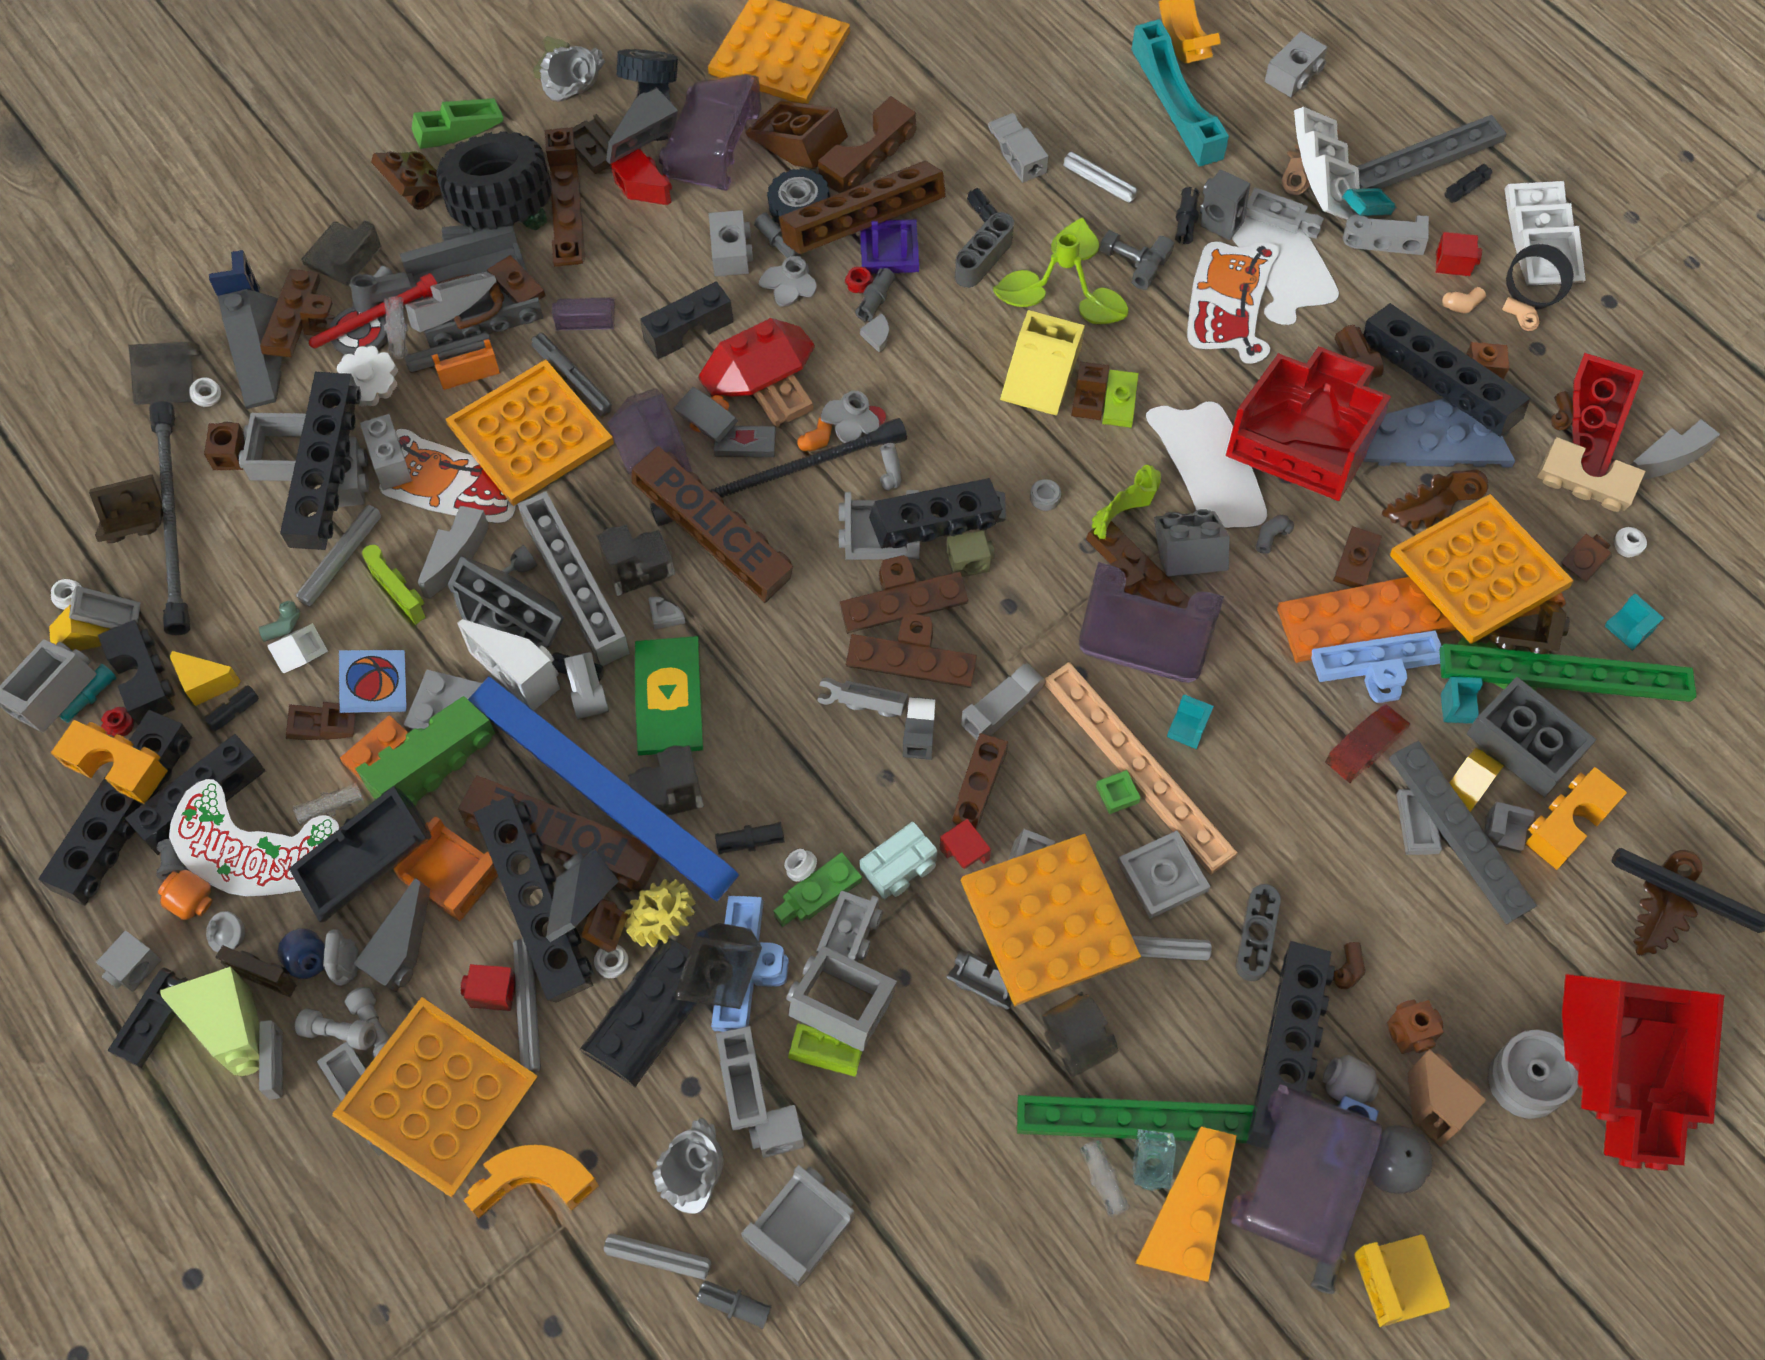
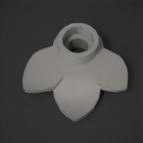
M791 256L783 262L782 266L767 269L759 280V287L773 289L776 303L784 307L792 305L797 301L799 295L812 298L816 291V281L809 275L807 263L801 257Z
M850 391L844 394L841 400L829 401L821 413V421L836 425L837 437L843 443L856 440L862 432L868 434L879 428L877 416L869 410L868 398L860 391Z

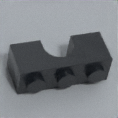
M717 281L640 318L643 339L657 360L683 348L682 340L684 335L695 326L702 325L709 335L734 322L731 300Z
M134 619L98 635L108 662L118 674L131 669H138L131 680L117 686L127 712L137 725L140 724L148 710L160 715L175 710L171 698L176 695L168 679L163 680L161 672L165 671V667L158 653L153 654L151 647L155 646V641L148 628L142 630Z

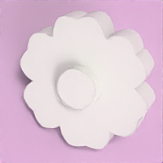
M374 346L367 348L358 347L354 355H344L337 366L338 373L352 374L356 385L360 387L361 400L358 404L359 406H375L380 398H389L397 387V381L394 376L397 374L398 368L388 353H379Z

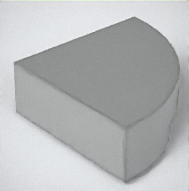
M882 313L860 328V336L879 353L885 348L889 336V325Z
M648 597L654 629L685 624L683 612L678 606L665 601L661 597Z

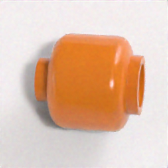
M182 870L179 873L173 871L158 890V894L161 895V906L183 920H189L196 914L200 917L203 916L213 902V899L209 897L211 884L189 870Z

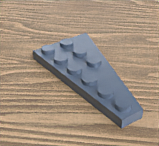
M1443 398L1385 414L1383 422L1369 445L1363 462H1378V466H1390L1391 462L1406 463V466L1453 467L1456 463L1473 464V467H1485L1486 464H1501V467H1513L1515 459L1502 436L1500 437L1485 428L1481 423Z

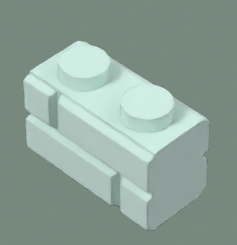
M911 822L860 859V871L883 899H886L891 894L897 897L909 887L911 879L918 874L920 877H924L935 868L937 849L924 836L920 828L914 822Z

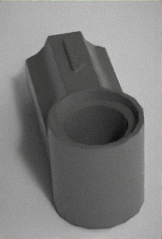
M405 272L381 277L359 274L350 280L353 308L361 313L411 289Z

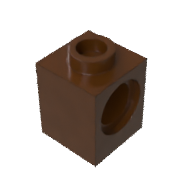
M233 422L209 423L204 455L212 469L243 470L239 465V453L241 450H244L245 440L244 431L240 424Z

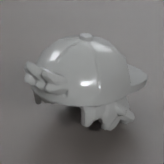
M573 46L569 48H555L553 52L546 53V57L540 64L542 67L540 69L541 84L546 95L552 101L560 102L589 90L596 82L599 70L605 63V60L602 59L603 52L597 48H593L590 51L581 46Z
M704 1118L693 1121L691 1129L682 1132L669 1144V1149L660 1154V1158L656 1161L658 1167L653 1171L654 1183L657 1192H661V1198L667 1199L673 1207L682 1212L701 1213L710 1202L714 1186L717 1184L723 1171L724 1156L722 1148L716 1140L714 1124L710 1123L708 1125Z

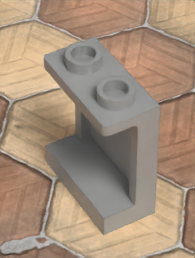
M906 490V495L917 493L919 490ZM845 492V503H839V521H845V529H839V548H845V560L889 559L901 555L907 556L908 559H919L920 541L908 543L901 548L888 547L881 549L869 519L873 504L877 500H851V492Z
M799 1165L795 1168L793 1177L754 1224L750 1222L741 1233L743 1240L798 1287L802 1285L855 1218L854 1210L851 1208L853 1202L839 1190L832 1193L823 1185L825 1179L811 1167L804 1170Z

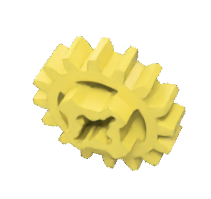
M663 879L660 886L657 887L655 883H652L650 890H641L639 892L638 900L630 901L633 908L625 911L628 914V919L624 926L634 942L637 941L642 947L647 943L651 947H655L658 940H662L665 944L668 942L669 935L678 936L680 934V926L689 925L686 917L694 915L695 912L691 907L696 902L684 883L680 884L676 879L669 883L667 879Z

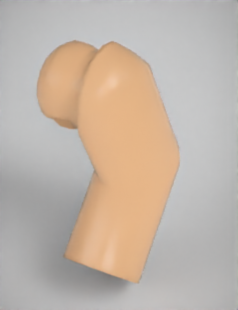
M1511 297L1507 298L1502 310L1515 315L1521 328L1525 331L1535 330L1539 326V317L1535 308Z

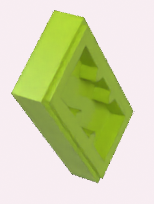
M1109 369L1102 424L1132 428L1139 373Z
M798 1023L788 1059L856 1077L862 1051L811 1026Z

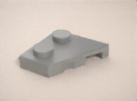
M426 670L404 723L406 731H412L415 728H427L431 717L462 696L469 699L482 683Z

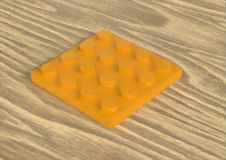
M748 0L709 63L708 74L794 103L808 104L849 35L850 24L777 0Z
M546 359L446 418L448 427L513 506L614 444L610 433Z
M1491 494L1391 549L1390 553L1394 561L1470 644L1567 590L1574 581Z
M1086 834L964 875L960 880L1014 1006L1138 961L1141 957Z
M421 997L335 1109L332 1116L452 1198L538 1076Z

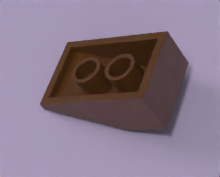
M779 101L745 131L747 137L794 166L809 169L818 167V160L836 144L840 145L848 138L837 108Z

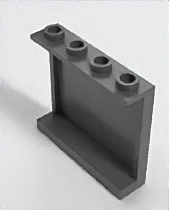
M500 226L498 229L492 230L486 229L400 253L411 288L416 286V283L420 281V277L428 273L433 275L438 284L440 281L461 275L487 272L488 268L509 255L527 271L513 226ZM500 288L504 296L503 305L498 314L490 320L468 328L458 329L453 318L424 332L430 348L484 332L488 334L502 332L515 326L543 319L539 299L537 297L515 304ZM487 291L474 305L458 316L461 317L462 321L478 317L492 309L495 303ZM420 297L416 299L415 302L425 299L423 297Z

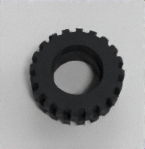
M499 131L497 134H492V132L484 133V136H474L466 142H460L456 144L454 149H449L445 153L436 171L438 183L450 216L463 226H473L475 229L483 230V228H489L492 230L498 229L500 226H513V223L518 221H526L530 215H536L541 207L547 204L552 193V182L541 146L531 137L523 136L517 132L509 134L507 131Z

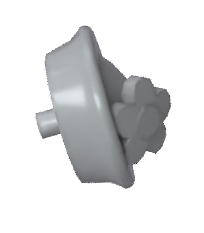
M221 911L215 914L209 921L206 929L208 944L216 952H219L222 945L231 949L239 947L245 937L244 923L229 911Z

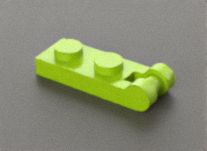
M377 545L366 546L363 549L362 556L368 564L371 574L415 625L426 617L421 607L425 603L415 589L409 591L404 586L406 580L396 568L390 570L385 558H383L381 549Z

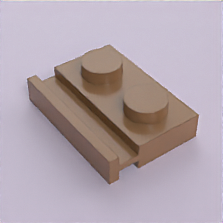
M794 374L753 394L775 428L780 427V424L785 421L790 422L814 410L813 402Z

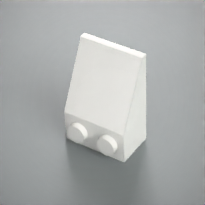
M464 619L457 623L470 654L511 694L533 711L560 689L557 680L559 673L552 665L554 658L544 646L541 645L538 648L527 638Z

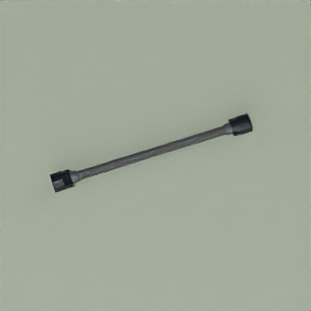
M157 401L149 406L151 430L156 433L158 438L168 600L166 608L163 610V627L165 633L177 636L190 631V616L188 605L183 603L181 598L170 445V436L175 425V411L171 403Z

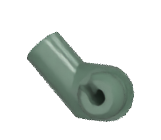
M285 601L279 605V612L281 614L277 621L258 627L263 642L292 632L300 618V610L296 608L294 602Z

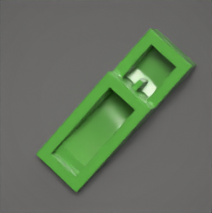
M495 98L442 102L440 111L415 112L413 114L411 130L420 149L430 148L473 137L503 122L504 117Z

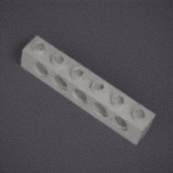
M545 491L518 503L523 522L598 663L604 666L630 654L626 637L547 492Z

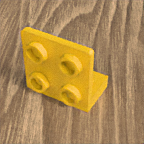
M1417 1235L1378 1246L1377 1242L1363 1245L1354 1253L1379 1327L1445 1310L1450 1307L1448 1297L1424 1235Z

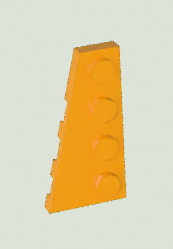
M1205 1127L1198 1129L1135 1264L1208 1282L1237 1135Z

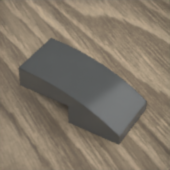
M692 387L673 408L679 416L696 425L703 434L718 443L738 422L735 416L695 387Z

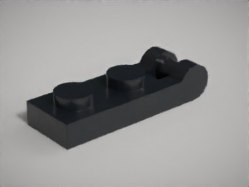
M165 967L162 968L107 1051L142 1069L176 1015L162 998L160 990L184 983L190 979L186 977L180 979L176 977L174 971Z

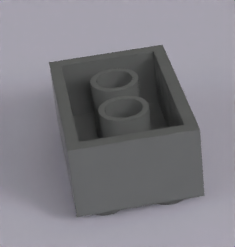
M1518 677L1483 710L1467 732L1471 739L1544 798L1579 762L1597 740Z

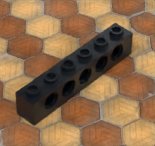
M1391 303L1366 320L1363 335L1370 348L1412 375L1416 380L1425 384L1439 396H1442L1458 407L1462 412L1474 418L1485 428L1501 437L1524 419L1530 401L1529 396Z
M315 371L280 534L288 548L326 550L327 541L333 536V512L337 511L339 507L338 488L339 484L344 482V459L350 454L349 435L350 430L353 431L356 424L354 410L356 404H359L361 400V389L356 385L352 374ZM316 512L314 515L307 517L309 514Z
M148 710L129 739L134 744L133 747L140 751L143 747L152 751L160 749L157 753L161 757L159 762L167 769V773L149 799L156 795L162 784L170 779L173 767L180 756L187 752L190 741L193 738L182 723ZM104 777L38 880L50 891L85 906L90 897L94 896L99 890L101 880L107 870L117 862L119 852L127 839H130L136 832L125 818L143 805V803L118 792ZM125 804L122 809L116 811L120 805ZM107 832L103 838L97 840L102 833ZM88 860L87 864L83 868L78 869L84 861Z
M510 795L473 812L547 1001L557 1003L594 986L590 978L594 975V971L589 959L586 956L582 957L578 945L581 944V938L576 927L552 942H549L542 933L543 925L549 921L554 894L553 882L556 881V876L551 865L544 863L540 853L544 851V846L538 833H532L528 821L532 820V816L524 801L520 803L519 800ZM517 828V839L507 844L506 835L508 831ZM529 858V870L525 874L520 875L518 872L519 863L523 859ZM541 889L543 892L541 902L532 906L530 902L531 894L535 890ZM561 951H565L568 955V961L563 968L557 969L555 957Z
M1290 941L1285 952L1246 1144L1289 1156L1295 1144L1301 1145L1306 1125L1300 1123L1302 1111L1307 1112L1312 1091L1306 1090L1308 1079L1313 1080L1318 1059L1312 1058L1314 1047L1319 1048L1323 1035V1027L1318 1026L1320 1016H1325L1329 1003V996L1324 995L1325 985H1331L1335 966L1329 965L1331 951ZM1298 981L1307 982L1312 988H1305ZM1292 1012H1300L1306 1019H1299ZM1286 1043L1296 1044L1301 1051L1290 1049ZM1280 1074L1289 1075L1295 1083L1285 1082L1280 1077ZM1280 1106L1284 1108L1289 1116L1277 1114L1273 1107Z

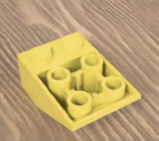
M1028 310L1018 336L1000 400L1057 416L1082 347L1085 325Z

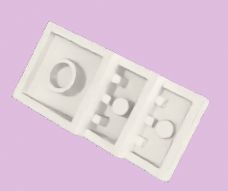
M1305 107L1294 110L1297 140L1302 163L1310 186L1322 210L1346 220L1353 215H1358L1342 197L1347 189H1360L1359 169L1348 162V144L1338 140L1337 121Z
M1564 181L1508 184L1504 189L1516 253L1518 254L1522 249L1534 244L1553 246L1562 251L1569 259L1574 273L1573 283L1585 282L1579 226H1574L1571 203H1566ZM1536 256L1526 257L1519 261L1527 286L1561 284L1560 274L1550 261Z

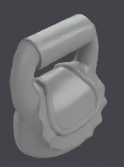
M333 929L326 934L323 966L329 979L334 984L343 986L349 984L357 976L359 968L353 964L359 957V949L355 946V941L345 939L339 929Z

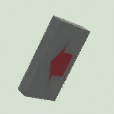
M733 426L719 443L714 441L715 457H775L776 428L775 426Z

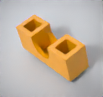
M73 720L51 751V754L65 767L88 778H92L103 764L113 762V766L105 779L118 792L143 804L147 802L167 773V769L159 762L161 757L146 747H143L141 751L134 748V744L123 736L116 734L112 738L106 735L107 731L93 722L84 725Z
M1596 767L1587 776L1580 772L1568 786L1572 792L1567 797L1560 794L1548 807L1552 811L1549 817L1546 819L1540 815L1528 829L1532 835L1525 844L1556 870L1561 867L1587 837L1585 833L1577 828L1573 821V816L1584 817L1597 827L1628 793Z

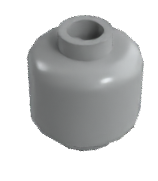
M1344 1055L1339 1059H1332L1323 1074V1083L1326 1084L1328 1095L1338 1101L1346 1096L1363 1104L1365 1102L1370 1103L1375 1099L1379 1090L1374 1068L1350 1055Z

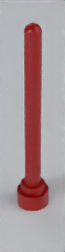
M431 273L420 277V281L416 283L415 287L311 337L308 342L309 346L316 349L420 297L424 299L427 297L432 298L431 286L437 284L435 278Z

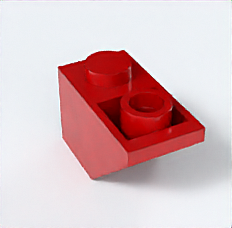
M640 148L611 163L614 181L628 199L662 205L671 203L670 190H672V186L668 177L665 174L661 175L653 158L651 156L647 157Z

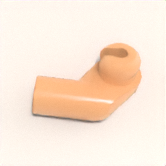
M1480 287L1474 288L1469 294L1448 292L1443 296L1442 304L1445 308H1449L1452 311L1466 314L1471 312L1485 299L1486 293Z

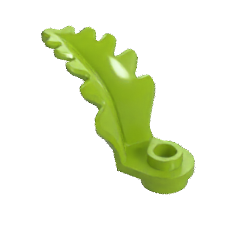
M1144 465L1141 470L1137 471L1133 485L1129 486L1125 491H1120L1109 505L1096 512L1097 515L1092 518V529H1095L1094 534L1098 535L1099 539L1106 538L1107 527L1111 519L1120 512L1131 508L1150 506L1161 483L1160 471L1156 470L1152 465Z

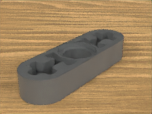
M1267 884L1256 886L1247 901L1236 959V971L1240 977L1247 981L1260 980L1265 975L1270 963L1281 897L1273 886ZM1261 895L1267 896V901L1269 902L1264 916L1258 915L1261 901L1258 899H1260ZM1256 924L1263 926L1267 931V938L1255 940L1249 933V927ZM1252 949L1259 950L1256 956V964L1260 966H1257L1255 971L1249 970V964L1245 963L1248 962Z

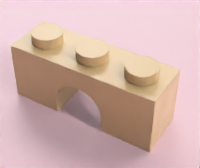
M1556 437L1550 445L1537 478L1542 479L1543 483L1551 488L1560 489L1563 487L1573 491L1572 494L1577 498L1583 500H1590L1591 498L1602 502V506L1611 511H1625L1632 504L1645 474L1644 470L1615 460L1605 476H1590L1583 470L1581 465V459L1586 448Z

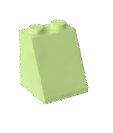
M231 967L160 990L162 998L209 1053L234 1076H246L259 1070V1020L252 991L249 985Z

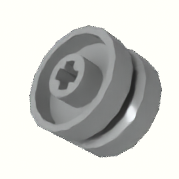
M1539 1029L1523 1031L1511 1038L1496 1053L1489 1065L1488 1081L1491 1092L1498 1103L1513 1115L1527 1119L1542 1118L1554 1112L1563 1103L1572 1098L1579 1087L1577 1085L1578 1071L1570 1062L1565 1061L1564 1040L1554 1033Z

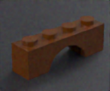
M890 96L873 111V132L875 136L869 142L860 146L846 147L836 144L818 160V174L822 175L823 179L827 181L828 186L837 193H842L859 186L868 174L875 172L888 156L894 155L901 144L914 136L917 129L916 112Z

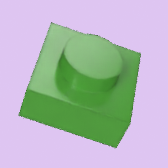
M1127 770L1101 779L1096 783V788L1109 814L1140 803L1141 798Z

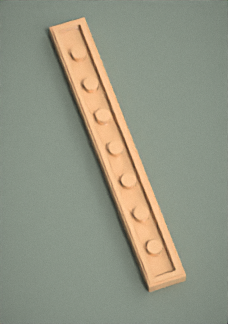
M1070 662L1045 678V686L1119 771H1128L1139 794L1173 832L1178 830L1189 851L1210 875L1236 857L1238 852Z

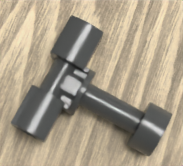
M1109 230L1101 242L1100 252L1109 256L1116 252L1136 261L1135 268L1137 269L1133 273L1131 283L1139 289L1147 290L1156 277L1157 266H1163L1172 254L1174 242L1168 237L1159 236L1151 249L1144 246L1140 251L1121 242L1120 235Z

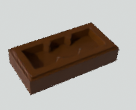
M511 255L487 269L488 273L495 276L498 286L515 304L537 297L540 300L546 296L544 289Z
M1352 526L1333 581L1352 588L1365 586L1382 536Z

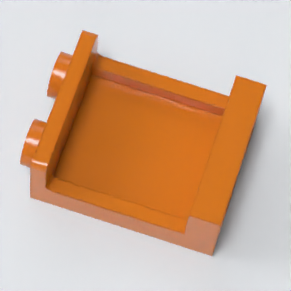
M435 816L430 822H426L431 832V839L398 863L393 870L397 877L409 886L415 878L430 888L429 900L460 922L495 881L498 874L488 851L485 854L445 827L442 820Z

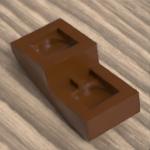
M1080 361L1071 416L1101 420L1109 365Z
M323 702V707L289 704L286 739L330 740L353 737L356 713H340L339 703Z

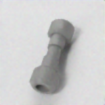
M360 987L347 995L345 1004L350 1014L357 1015L360 1020L372 1022L375 1025L377 1035L373 1044L372 1057L374 1059L390 1038L385 1028H382L379 1022V1017L374 1009L376 999L371 989Z
M307 1008L303 1009L295 1019L296 1033L302 1037L313 1039L318 1035L335 1036L337 1039L348 1041L350 1047L360 1050L369 1049L376 1040L377 1032L372 1022L356 1020L352 1024L347 1022L338 1023L333 1019L324 1018L320 1011Z

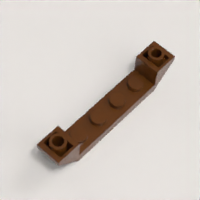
M573 127L545 130V145L552 182L554 267L583 264L585 261L579 169Z

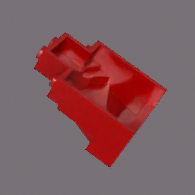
M1319 346L1307 363L1278 353L1238 407L1225 456L1340 501L1366 457L1369 445L1384 420L1391 396L1368 387L1375 368L1373 366Z
M1565 974L1562 1006L1565 1061L1570 1062L1578 1071L1577 1085L1582 1088L1581 1109L1595 1111L1596 1119L1606 1121L1603 1155L1619 1158L1620 1166L1642 1169V1162L1645 1163L1646 1168L1668 1171V1164L1684 1166L1687 1129H1697L1698 1123L1714 1124L1724 1007L1723 994Z

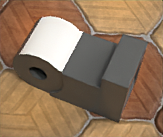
M909 697L908 715L903 737V757L932 760L935 699ZM913 748H924V749H922V750H915V749H913Z

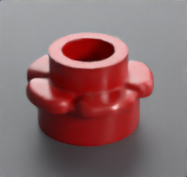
M860 266L850 269L845 277V284L848 285V290L856 294L864 293L865 288L873 282V277L869 270Z
M115 707L112 710H108L101 718L103 722L101 727L107 731V735L113 737L116 734L123 737L128 735L134 726V720L125 707Z

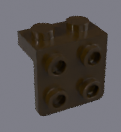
M153 474L92 488L89 491L100 521L95 534L97 542L116 543L125 539V536L138 533L139 536L148 535L155 532L161 525L163 517L162 499Z
M1547 600L1540 605L1536 630L1502 626L1488 634L1493 642H1496V647L1515 650L1517 645L1529 647V651L1533 653L1548 654L1549 650H1560L1562 636H1567L1569 631L1570 619L1566 617L1567 613L1555 601Z

